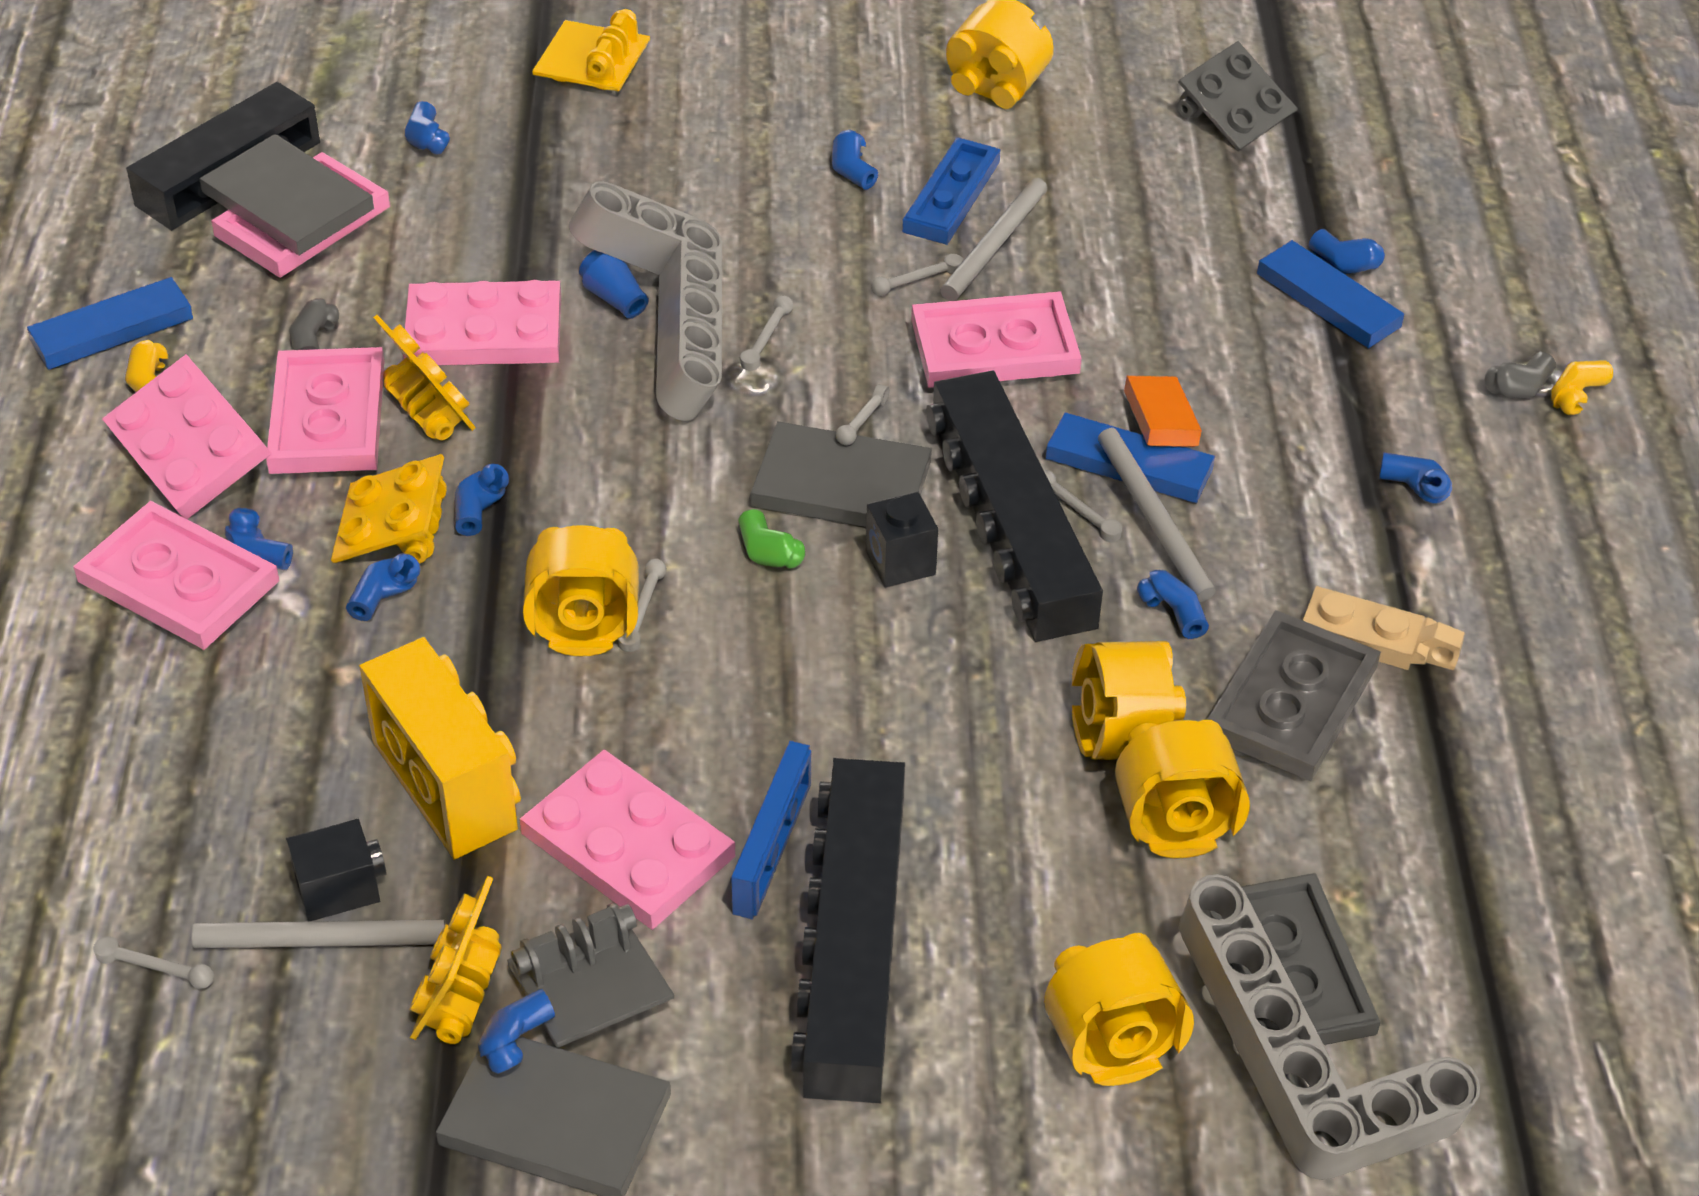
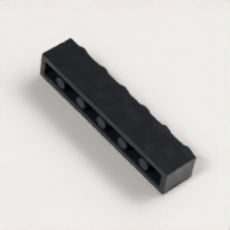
M995 371L935 381L933 404L927 405L926 408L929 429L933 436L939 435L943 442V456L948 470H956L964 505L967 508L973 507L975 511L977 531L981 542L984 545L990 544L994 552V566L999 581L1001 583L1007 582L1012 591V605L1017 620L1019 622H1026L1035 642L1099 629L1103 589Z
M833 758L831 782L820 781L818 817L827 818V828H815L813 865L823 866L822 878L810 877L808 914L818 915L817 928L805 927L802 965L813 966L812 979L799 980L797 1017L808 1018L806 1033L794 1032L791 1071L803 1072V1098L881 1104L904 805L905 762Z

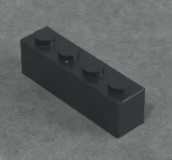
M278 81L126 167L135 207L169 230L176 229L218 204L217 201L202 192L200 178L274 134L303 152L318 145L320 137L315 105Z

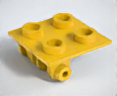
M628 9L616 11L610 19V26L607 27L565 20L532 72L533 75L552 78L559 82L567 81L593 86L600 90L619 92L650 41V36L638 34L636 15Z
M376 314L373 318L406 357L398 365H391L385 370L383 374L385 389L398 400L401 407L408 412L413 420H416L430 438H437L438 440L449 438L454 431V427L460 421H463L473 431L476 427L463 412L470 405L469 402L450 381L443 386L440 384L447 378L446 374L427 353L424 354L422 352L417 357L414 355L420 349V346L401 324H398L391 330Z
M439 454L420 461H411L402 467L374 476H364L350 483L331 561L337 563L395 544L404 554L415 557L419 564L429 558L434 551L433 534L438 531L439 520L442 515L441 503L447 492V485L441 476L444 456Z
M487 876L475 897L463 894L450 924H445L430 955V959L435 961L429 976L425 974L421 980L409 1008L410 1011L419 1014L410 1036L411 1039L416 1040L425 1025L436 1029L437 1037L449 1044H457L461 1041L462 1037L468 1036L471 1033L474 1019L485 995L484 989L489 985L490 975L502 950V946L499 943L500 936L494 929L485 926L474 929L492 884V877Z

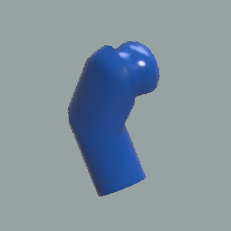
M844 130L833 140L832 167L835 172L859 187L868 190L877 181L878 170L860 159V156L863 154L860 152L861 146L866 147L864 137L853 130Z

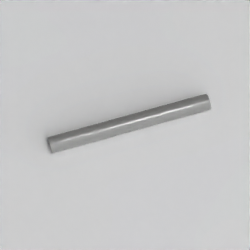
M1033 178L944 283L940 292L946 300L956 301L1046 193L1047 185L1042 179Z
M1108 428L1102 431L1098 436L1100 445L1188 587L1196 592L1199 602L1209 600L1216 593L1215 587L1115 428Z
M446 920L194 923L192 927L193 948L435 945L442 928L446 924Z

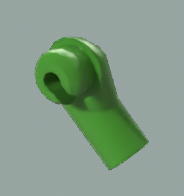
M747 510L740 515L738 523L746 552L753 562L769 567L785 566L790 569L802 563L805 557V546L802 541L793 538L789 533L768 529L765 515L760 510Z

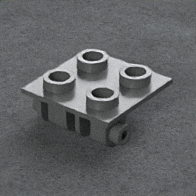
M1239 41L1221 51L1178 81L1185 90L1177 105L1179 113L1185 118H1197L1204 112L1237 151L1243 149L1298 110Z
M613 902L607 905L606 909L587 916L589 925L587 927L582 918L577 917L572 920L573 933L569 934L566 927L560 924L555 926V934L553 931H549L530 940L528 938L520 941V948L511 951L512 958L507 959V962L526 996L539 989H543L553 1006L555 1018L543 1023L557 1048L674 999V993L632 930L637 927V921L629 904L618 907Z

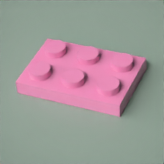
M321 152L313 158L371 194L374 210L301 255H297L230 210L214 218L211 222L215 237L281 278L390 207L389 195L385 189Z
M529 280L518 282L479 281L472 283L429 282L425 284H409L405 330L420 346V349L414 355L417 357L422 352L424 354L427 353L437 365L559 363L560 281Z
M1061 291L912 305L911 321L928 388L934 387L935 381L992 370L995 371L999 381L1080 374L1082 358Z
M382 347L278 351L267 446L271 455L266 458L269 474L377 470L385 364Z
M187 354L102 418L172 506L185 519H189L271 455L265 444Z
M151 500L73 566L79 583L203 650L279 582L276 565Z
M606 750L601 751L520 818L522 835L617 905L629 904L635 918L651 930L657 927L735 857V841Z

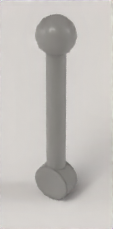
M948 254L945 256L944 262L890 279L877 277L873 280L871 288L874 294L885 296L891 288L945 271L953 274L964 260L960 255Z
M781 295L775 299V310L753 347L741 353L740 364L743 369L752 371L760 367L761 351L783 315L789 314L793 309V301L788 296Z
M878 384L875 387L872 398L848 425L840 426L837 429L836 439L840 444L848 446L855 442L857 437L856 431L879 405L884 406L890 392L888 386Z
M1044 470L1055 494L1100 529V537L1104 541L1116 542L1121 538L1122 525L1120 522L1113 519L1105 520L1057 483L1053 472Z
M660 559L649 560L645 565L647 578L638 599L637 624L627 638V632L618 638V645L622 651L634 652L640 647L641 638L638 631L657 580L663 578L666 574V565Z
M102 937L93 946L96 959L103 964L113 963L116 960L125 961L189 979L192 986L198 989L207 988L214 979L213 970L206 964L189 967L121 948L114 937Z

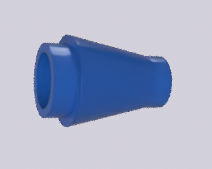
M593 250L584 258L579 267V275L582 277V284L585 289L618 309L626 318H634L645 310L649 298L641 290L625 261L597 250Z

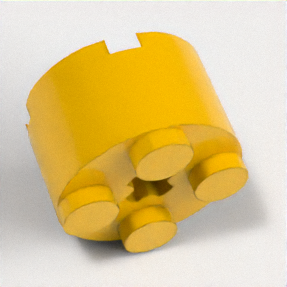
M987 0L986 3L974 9L947 43L946 58L953 74L951 76L953 87L963 95L969 96L976 93L992 99L996 105L1003 109L1012 108L1052 60L1054 46L1050 32L1045 25L1040 30L1031 19L1035 13L1023 3L1017 0Z
M574 525L563 528L549 527L543 530L538 535L537 543L533 546L527 557L523 617L528 630L534 637L536 631L540 636L549 641L548 647L558 653L571 656H593L612 649L614 641L622 637L626 632V638L633 632L638 620L639 566L635 553L628 545L626 535L616 528L603 529L587 525Z
M1168 641L1097 642L1095 644L1081 645L1077 652L1072 672V686H1082L1081 705H1072V720L1079 749L1085 757L1099 760H1116L1128 745L1129 733L1135 727L1145 723L1159 725L1184 719L1186 713L1185 691L1181 685H1174L1171 671L1173 661L1172 649Z
M1179 720L1159 725L1145 723L1135 727L1129 733L1128 745L1123 749L1116 763L1115 777L1131 833L1138 842L1140 839L1149 844L1150 851L1162 857L1189 858L1206 854L1218 848L1216 839L1230 829L1234 836L1243 827L1249 814L1250 801L1231 744L1217 722L1213 720Z
M1132 933L1124 938L1109 939L1087 948L1079 945L1072 946L1061 952L1054 962L1056 973L1047 986L1044 1005L1075 1070L1081 1076L1082 1072L1090 1074L1094 1083L1104 1086H1117L1136 1082L1163 1068L1158 1058L1164 1055L1173 1045L1179 1054L1188 1043L1194 1028L1193 1012L1162 955L1145 934Z

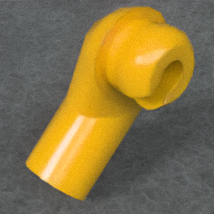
M143 340L131 348L125 381L135 392L157 377L155 371H160L165 367V364L159 361V358L168 359L167 350L162 344Z
M1606 360L1574 361L1569 363L1551 390V401L1554 407L1557 409L1561 408L1567 415L1580 413L1583 408L1578 403H1587L1588 401L1587 394L1583 389L1588 386H1605L1609 384L1613 378L1611 364Z

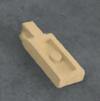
M1319 586L1315 587L1303 619L1305 622L1381 651L1379 662L1409 670L1410 664H1425V662L1454 670L1465 632L1436 622L1429 617L1425 618L1422 615Z

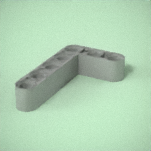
M604 181L595 182L591 185L569 223L570 232L581 244L659 275L657 402L673 418L682 421L693 420L702 410L722 378L721 236L714 227L699 218Z
M1219 874L1206 875L1197 880L1191 889L1180 919L1179 929L1181 937L1293 1162L1301 1172L1319 1180L1332 1179L1448 1138L1459 1130L1480 1096V1083L1477 1074L1469 1065L1451 1057L1437 1058L1346 1089L1244 890L1233 879ZM1202 910L1215 911L1223 919L1210 918ZM1229 964H1241L1248 968L1252 974L1239 973L1232 969ZM1256 1018L1270 1019L1277 1024L1280 1030L1267 1029ZM1285 1074L1300 1076L1307 1082L1309 1087L1295 1086L1289 1082ZM1432 1091L1442 1092L1447 1095L1454 1105L1443 1104L1435 1098ZM1373 1111L1385 1112L1393 1118L1397 1126L1384 1124L1377 1119ZM1322 1131L1330 1134L1335 1138L1339 1146L1325 1145L1318 1140L1314 1132Z

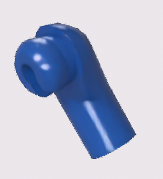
M425 101L417 102L405 128L406 140L420 150L427 148L434 155L441 154L448 145L450 136L445 130L439 129V124L434 121L436 116L435 107Z
M1320 229L1313 234L1309 241V248L1344 274L1376 269L1383 263L1385 258L1382 246L1368 238L1339 241L1325 229Z
M1383 452L1379 474L1380 479L1405 482L1423 501L1429 503H1440L1450 496L1452 482L1448 474L1436 461Z
M493 463L487 464L483 467L482 471L468 476L457 486L455 492V529L458 533L465 536H473L482 530V511L497 502L505 494V487L509 484V475L502 466Z
M236 508L229 514L230 524L225 527L226 539L276 565L277 569L287 570L293 557L292 544L265 539L261 530L257 528L260 517L256 511L248 508Z
M402 553L394 558L381 560L369 565L363 572L346 605L349 615L359 621H368L372 618L382 599L407 592L416 584L417 577L420 575V564L417 559L412 555Z
M1166 570L1150 571V577L1139 581L1137 591L1143 602H1146L1149 607H1156L1165 600L1173 609L1180 630L1185 638L1195 639L1203 636L1208 631L1209 624L1196 592Z
M539 989L499 1009L489 1020L478 1042V1048L481 1057L486 1055L489 1067L494 1073L499 1074L522 1062L523 1053L515 1042L520 1035L555 1018L553 1006L543 989Z

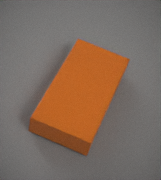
M1127 375L1124 393L1147 445L1171 447L1199 446L1202 430L1177 377Z

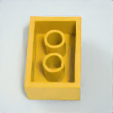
M422 637L360 664L373 744L453 860L518 830L515 804L521 801V796L511 774V766L516 764L514 749L503 731L494 733L491 729L485 709L478 696L474 692L466 694L461 688L457 671L450 658L446 654L438 656L426 638Z

